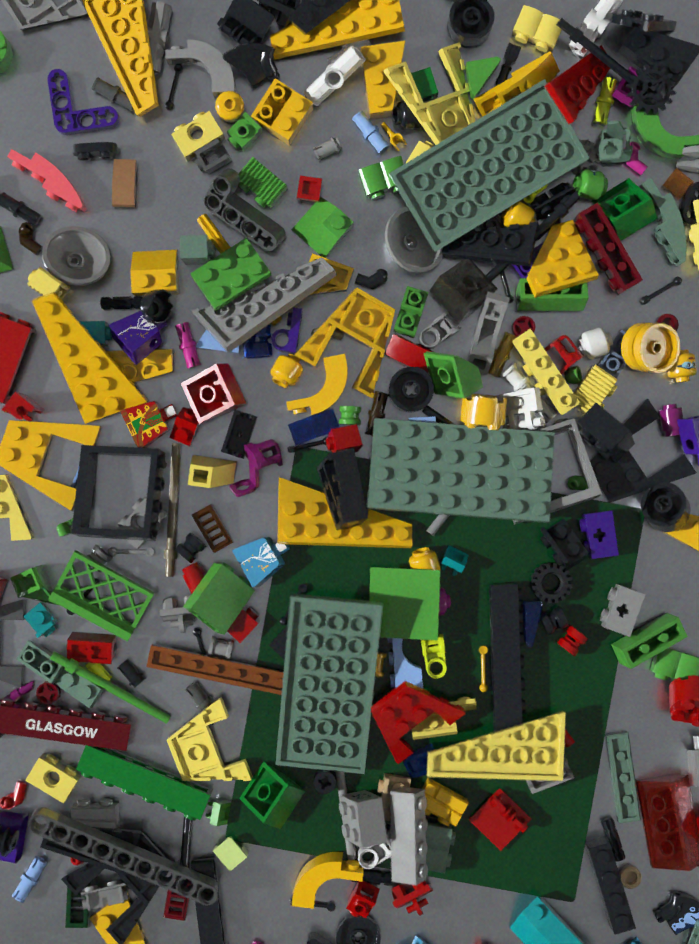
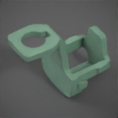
M619 120L608 121L607 129L601 131L599 135L598 156L603 163L626 162L631 159L633 153V146H630L631 132L628 128H623ZM623 135H626V149H623Z

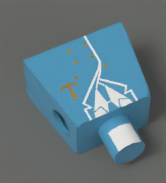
M264 537L232 550L252 587H260L285 565L281 555L290 550L289 544H277L270 537Z

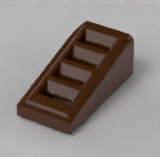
M213 504L192 514L194 521L213 553L233 543ZM208 513H211L212 517L204 520L203 522L201 521V517ZM215 520L217 524L206 530L205 525ZM220 528V533L210 537L209 533ZM222 536L225 537L224 541L216 545L214 544V540Z

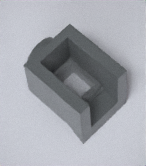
M218 138L195 151L197 156L195 162L201 171L205 170L208 174L225 164L233 162L223 143Z

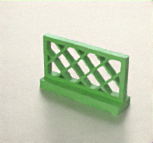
M75 550L48 599L128 641L155 592ZM78 558L85 562L87 570L76 572L73 564L75 559ZM98 570L104 572L107 580L96 583L92 572ZM88 573L92 584L81 587L78 576ZM74 578L76 589L69 590L62 586L65 579ZM121 581L125 584L127 591L116 594L112 583ZM108 584L112 595L101 598L97 587ZM93 588L97 599L89 601L85 599L83 591ZM141 592L147 595L145 602L135 604L132 593ZM128 595L131 606L120 608L117 597ZM113 599L116 610L108 611L104 609L102 601ZM133 609L135 614L133 624L124 619L122 612Z

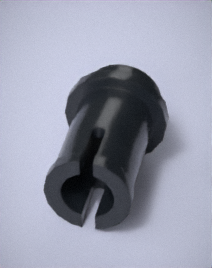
M129 659L117 667L128 679L129 685H133L134 688L145 680L144 674H140Z

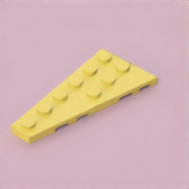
M562 711L428 752L427 776L563 781L566 712Z

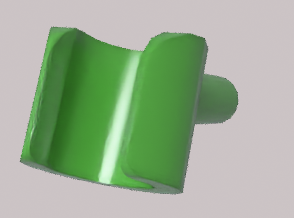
M73 518L57 526V532L60 537L71 533L69 526L72 525Z

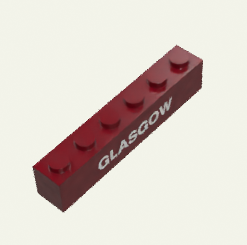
M4 698L0 701V733L127 751L131 720H127L126 716L114 715V718L105 717V713L102 712L85 714L83 710L75 708L64 711L55 705H47V708L38 707V704L34 702H24L23 705L16 704L15 700Z

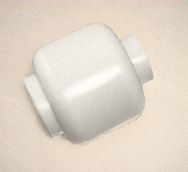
M596 328L582 333L578 344L582 355L587 356L591 360L609 354L613 340L609 332L605 333L602 328Z

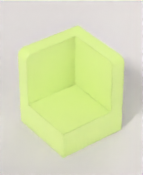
M228 837L221 844H216L213 852L229 871L245 860L249 853L244 845L239 847L232 837Z

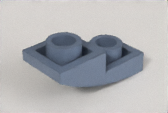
M622 329L613 340L609 354L603 356L598 364L600 368L615 378L619 376L626 365L621 353V343L626 333Z

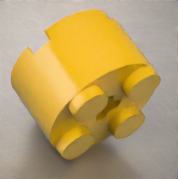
M472 394L471 398H462L460 421L464 422L467 428L486 425L489 430H499L501 426L505 425L507 398L502 397V401H498L497 396Z

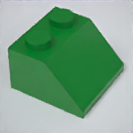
M630 178L608 190L600 199L591 201L593 205L597 202L599 203L620 241L658 219L652 198Z
M263 761L239 799L264 824L281 829L305 791L293 779Z

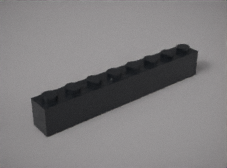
M489 583L493 732L526 723L522 722V713H526V702L522 700L521 691H525V678L521 677V669L524 668V655H520V646H524L523 633H519V624H523V612L519 610V601H522V588H518L517 583Z

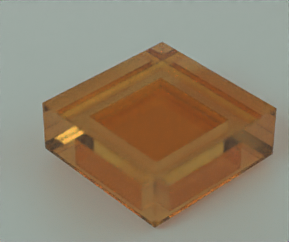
M676 168L661 187L668 193L671 192L672 196L677 200H680L694 181Z

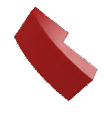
M393 334L385 355L410 367H419L428 373L424 353L426 351H433L420 344H415L398 334Z

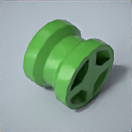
M339 406V411L341 412L339 424L361 425V420L359 419L361 407Z

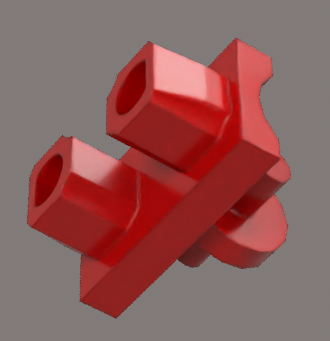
M425 880L417 885H412L415 891L407 894L403 884L391 889L395 900L392 903L395 908L398 909L412 902V905L406 907L407 912L410 914L417 911L419 916L424 914L422 907L429 903L426 898L418 901V898L433 891L431 885L427 884Z

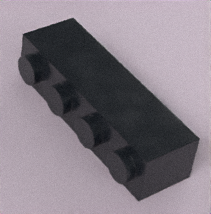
M606 836L586 841L585 847L610 928L614 935L636 929L609 840Z

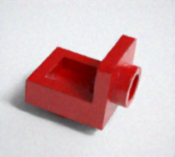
M183 407L176 416L169 437L187 446L192 444L199 425L191 408Z

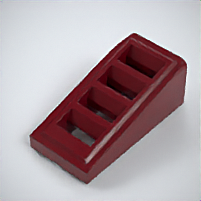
M189 879L187 886L192 884V881ZM168 890L163 917L185 921L190 899ZM172 897L182 898L184 902L174 901ZM170 907L183 908V909H182V910H177V909H171Z

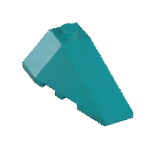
M537 896L520 913L510 927L524 944H584L543 897Z

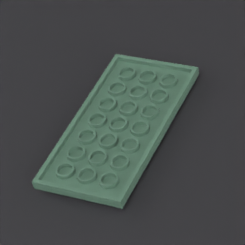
M545 79L389 173L390 178L434 252L590 159L571 124L567 123L546 90L545 85L548 83Z
M374 418L367 509L549 523L554 432L504 428L489 430L488 427L479 426L467 428L466 425Z
M291 593L275 765L365 774L383 603Z

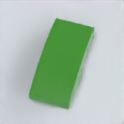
M407 286L393 332L412 338L415 337L428 292Z

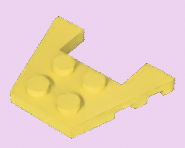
M0 475V518L10 519L11 541L33 539L8 475Z
M222 697L167 739L182 781H211V779L250 781L253 778L246 759L228 765L223 764L209 728V724L229 717Z

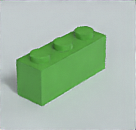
M520 278L516 289L517 311H584L589 299L587 283L537 298L534 297L527 278Z
M665 613L632 632L630 637L625 636L611 644L619 663L632 669L688 636L679 617Z

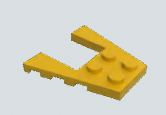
M355 288L294 356L312 366H316L335 329L341 330L372 348L352 388L369 398H373L395 309L363 290Z
M9 420L0 444V466L68 510L73 511L76 497L75 488L38 477L52 435L83 445L95 446L102 427Z

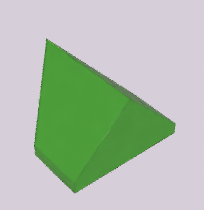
M43 565L33 567L10 577L18 598L25 597L58 605L48 599L53 590Z

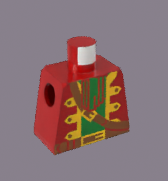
M157 401L120 411L137 448H146L171 429L167 421L178 415L173 404L161 409Z

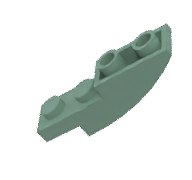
M650 178L639 187L652 198L658 217L656 221L661 222L655 228V237L661 245L664 244L668 251L666 255L669 261L679 266L686 262L687 251L682 217L671 192L662 196L654 181Z
M28 640L16 660L50 684H56L88 708H93L104 689L76 673L71 674L64 670L65 667L50 659L52 652Z

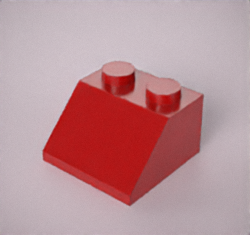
M229 363L215 364L181 383L199 424L230 413L234 409L246 404Z

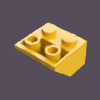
M275 78L251 117L270 134L290 146L313 111V102Z

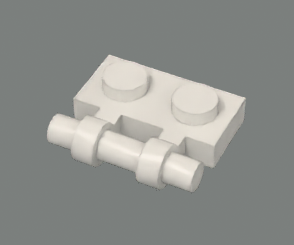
M530 388L498 395L499 401H502V397L507 398L505 417H508L509 423H505L504 429L522 430L528 428L529 430L538 429L539 426L545 425L544 417L537 418L535 415V411L542 410L540 388ZM519 414H525V420H520Z

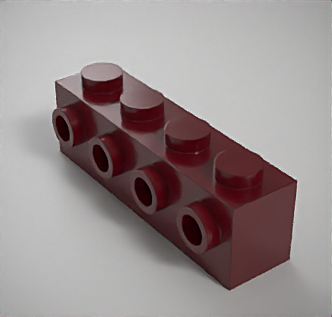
M597 202L578 213L574 224L580 234L583 233L587 241L585 243L591 253L594 252L597 256L598 267L608 275V284L611 289L621 294L643 281L599 203Z

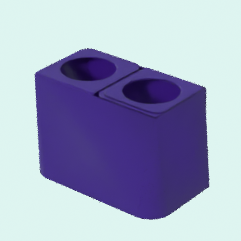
M0 810V824L3 825L2 832H5L8 827L11 828L10 835L19 830V837L14 850L6 857L1 856L0 853L1 861L17 863L21 859L29 814Z

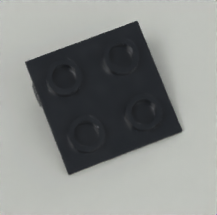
M233 0L224 18L221 17L217 25L219 30L239 44L261 43L275 15L253 0Z

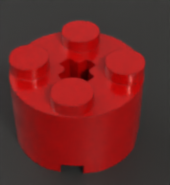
M691 675L686 680H681L680 677L670 683L669 704L672 720L692 723L693 726L699 727V676Z

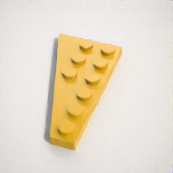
M82 0L136 115L142 117L159 106L144 0Z
M350 0L305 35L293 24H290L270 35L271 46L275 48L274 59L405 32L400 1Z
M55 292L32 300L85 424L148 401L144 394H141L135 387L131 379H128L120 370L118 364L99 342L95 341L88 333L86 327L83 324L81 325L74 317L73 312Z

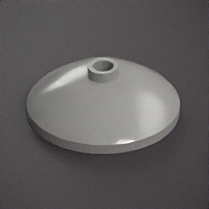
M402 208L390 217L385 229V241L394 261L405 270L414 273L427 272L436 267L443 257V247L436 252L433 251L409 208Z
M70 226L60 228L47 237L42 249V259L48 272L58 280L66 284L82 286L92 284L105 275L110 264V251L105 241L95 232L83 227Z

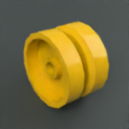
M648 322L636 323L624 334L621 343V353L625 363L631 369L653 373L666 372L678 360L680 339L677 332L670 325Z

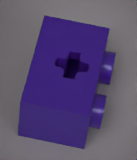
M605 510L582 514L583 519H580L581 532H585L586 541H583V545L589 552L590 556L588 558L596 559L619 555L613 511ZM597 529L603 533V536H599V541L598 538L593 537V534L597 533Z

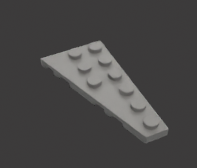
M319 258L297 267L296 272L286 276L282 273L275 276L276 280L266 284L264 281L217 311L212 306L202 310L198 307L191 311L219 344L230 353L337 274L329 263L323 258Z

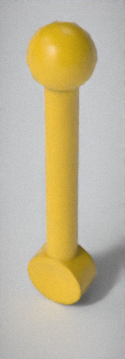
M482 645L479 647V652L481 653V685L479 689L481 692H487L486 653L488 648Z

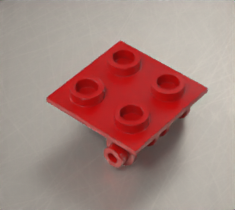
M501 788L469 819L500 851L520 831L522 833L525 832L528 828L527 824L532 820Z

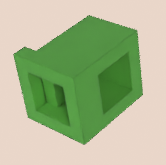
M245 112L227 131L229 136L227 140L234 148L240 147L245 151L263 132L261 127ZM242 128L247 130L244 135L238 133Z

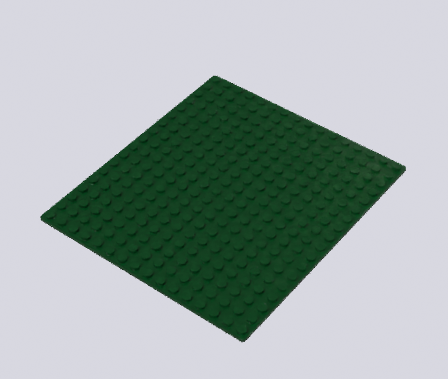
M311 448L297 450L294 455L290 481L324 493L317 467L332 452ZM356 457L364 500L367 506L371 459ZM551 492V501L568 495ZM589 500L550 513L549 523L525 521L514 525L513 520L450 515L434 536L426 530L439 514L404 511L389 513L373 510L412 524V548L289 544L290 550L281 555L285 565L272 576L256 666L284 671L285 660L269 644L287 626L281 625L279 620L285 616L290 607L291 593L297 594L300 584L307 586V591L302 593V595L369 601L370 567L411 569L409 558L412 556V552L419 548L428 547L437 553L441 566L440 587L451 598L450 608H447L444 615L439 616L438 637L439 634H443L447 666L445 675L438 679L429 676L425 667L421 640L403 639L402 651L410 662L421 666L423 689L429 691L431 695L437 698L442 697L449 702L457 701L461 697L476 699V709L465 711L466 714L456 721L458 734L413 740L411 729L402 736L413 748L414 753L399 764L396 763L371 713L365 774L344 772L347 794L366 790L381 797V793H378L379 779L383 780L384 773L411 777L410 788L422 789L428 778V752L493 733L489 583H517L518 588H522V601H519V610L523 612V624H519V633H523L524 646H520V655H524V668L521 669V677L525 678V691H521L522 700L526 702V713H522V722L533 721L562 711L566 712L565 729L575 742L568 748L564 746V756L567 758L574 778L532 794L526 780L429 777L467 798L469 803L457 826L450 824L453 829L452 832H456L454 846L450 845L448 852L452 854L450 867H446L445 873L428 870L427 876L573 902L577 892L618 666V659L611 644L623 638V634L601 626L600 616L603 609L608 607L610 600H607L612 587L615 588V585L618 584L632 589L644 522L641 508ZM612 510L619 555L596 559L587 557L570 568L568 571L572 577L571 584L573 586L570 588L571 593L565 597V600L551 604L536 597L530 585L531 575L535 572V568L547 562L556 563L552 556L554 551L551 547L547 549L540 540L542 536L540 529L545 527L547 530L562 519H565L583 544L586 538L585 532H581L580 519H583L582 514ZM597 529V533L593 534V537L598 538L599 541V536H603V533ZM449 545L469 555L462 573L458 572L455 576L452 575L454 569L448 566L444 571L442 570V560ZM549 574L543 579V586L547 591H555L559 587L560 580L555 574ZM560 606L568 625H571L588 638L587 642L578 648L579 652L575 657L557 643L561 637H565L567 634L566 630L569 627L564 629L558 628L553 634L547 635L541 623L540 614L544 612L550 613L553 611V608ZM618 606L616 609L619 613L625 612L623 607ZM379 638L378 652L386 653L387 656L383 662L382 671L384 672V677L375 676L372 706L395 689L391 688L390 674H394V665H389L388 652H393L392 643H388L387 638ZM482 645L488 648L486 653L487 692H481L479 689L481 685V653L479 652V647ZM433 662L430 665L432 673H439L442 670L440 662ZM252 689L239 761L247 760L253 777L263 761L267 762L293 779L305 793L282 828L279 829L264 824L239 799L250 781L235 780L226 838L232 837L237 842L314 856L329 852H343L342 860L347 861L346 843L342 834V815L339 810L340 801L337 780L332 792L321 794L314 787V776L319 769L275 765L282 695ZM499 788L532 818L527 824V830L523 833L520 831L501 851L469 821L473 814ZM385 820V828L390 829V831L391 821ZM355 845L356 857H357V858L354 859V860H357V861H358V849H359L360 847H358V846ZM365 852L362 855V859L365 861H369L374 857L372 852ZM391 857L375 867L391 869Z

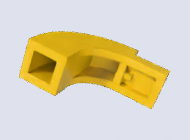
M345 354L323 358L326 370V380L323 388L314 396L286 402L288 411H293L294 415L307 412L306 408L310 407L311 415L314 416L332 407L341 397L347 382L348 368Z
M329 852L313 858L299 872L295 882L292 906L314 909L316 891L322 883L330 879L362 882L364 868L357 860L343 861V852Z

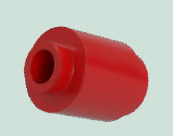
M198 562L182 569L184 573L182 576L191 594L206 575L203 566H200Z

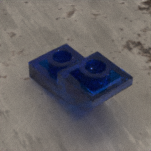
M329 409L291 423L288 427L296 446L329 434L331 429L339 428V424L334 410Z

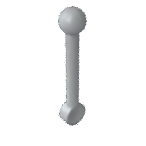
M111 547L108 550V554L110 556L116 554H146L151 557L155 554V550L153 548H148L147 550H123Z

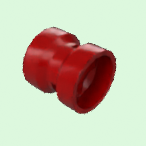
M570 625L566 630L567 634L565 637H561L557 643L575 657L579 652L578 648L585 644L588 638Z

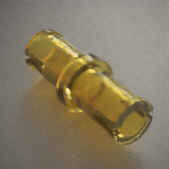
M508 332L504 333L498 349L494 351L495 356L492 360L489 374L500 377L506 361L511 358L510 353L514 346L512 341L517 336Z

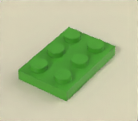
M245 238L190 273V275L213 309L217 311L270 277L271 271L248 239Z

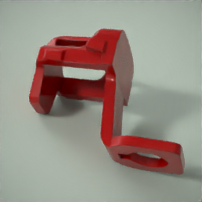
M567 335L560 336L544 348L547 352L555 347L567 363L559 371L561 375L570 366L584 357ZM567 338L575 351L568 352L561 341Z

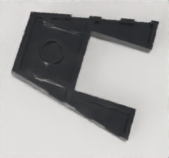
M645 399L623 425L633 435L660 416L649 399ZM600 450L590 459L599 488L609 503L646 491L648 488L657 485V483H670L697 473L685 454H682L649 477L645 476L630 451L617 463L612 459L606 460L599 453Z
M144 833L140 834L137 843L138 847L166 858ZM148 862L140 863L143 868L151 867ZM87 863L64 876L61 880L76 896L105 868ZM164 870L161 874L166 877L169 871ZM117 873L138 897L106 929L118 944H124L160 886L130 873H127V875Z

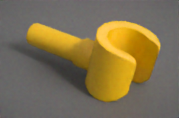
M385 122L381 124V127L389 135L390 142L395 150L400 151L397 147L399 142H404L407 145L400 133L395 134Z

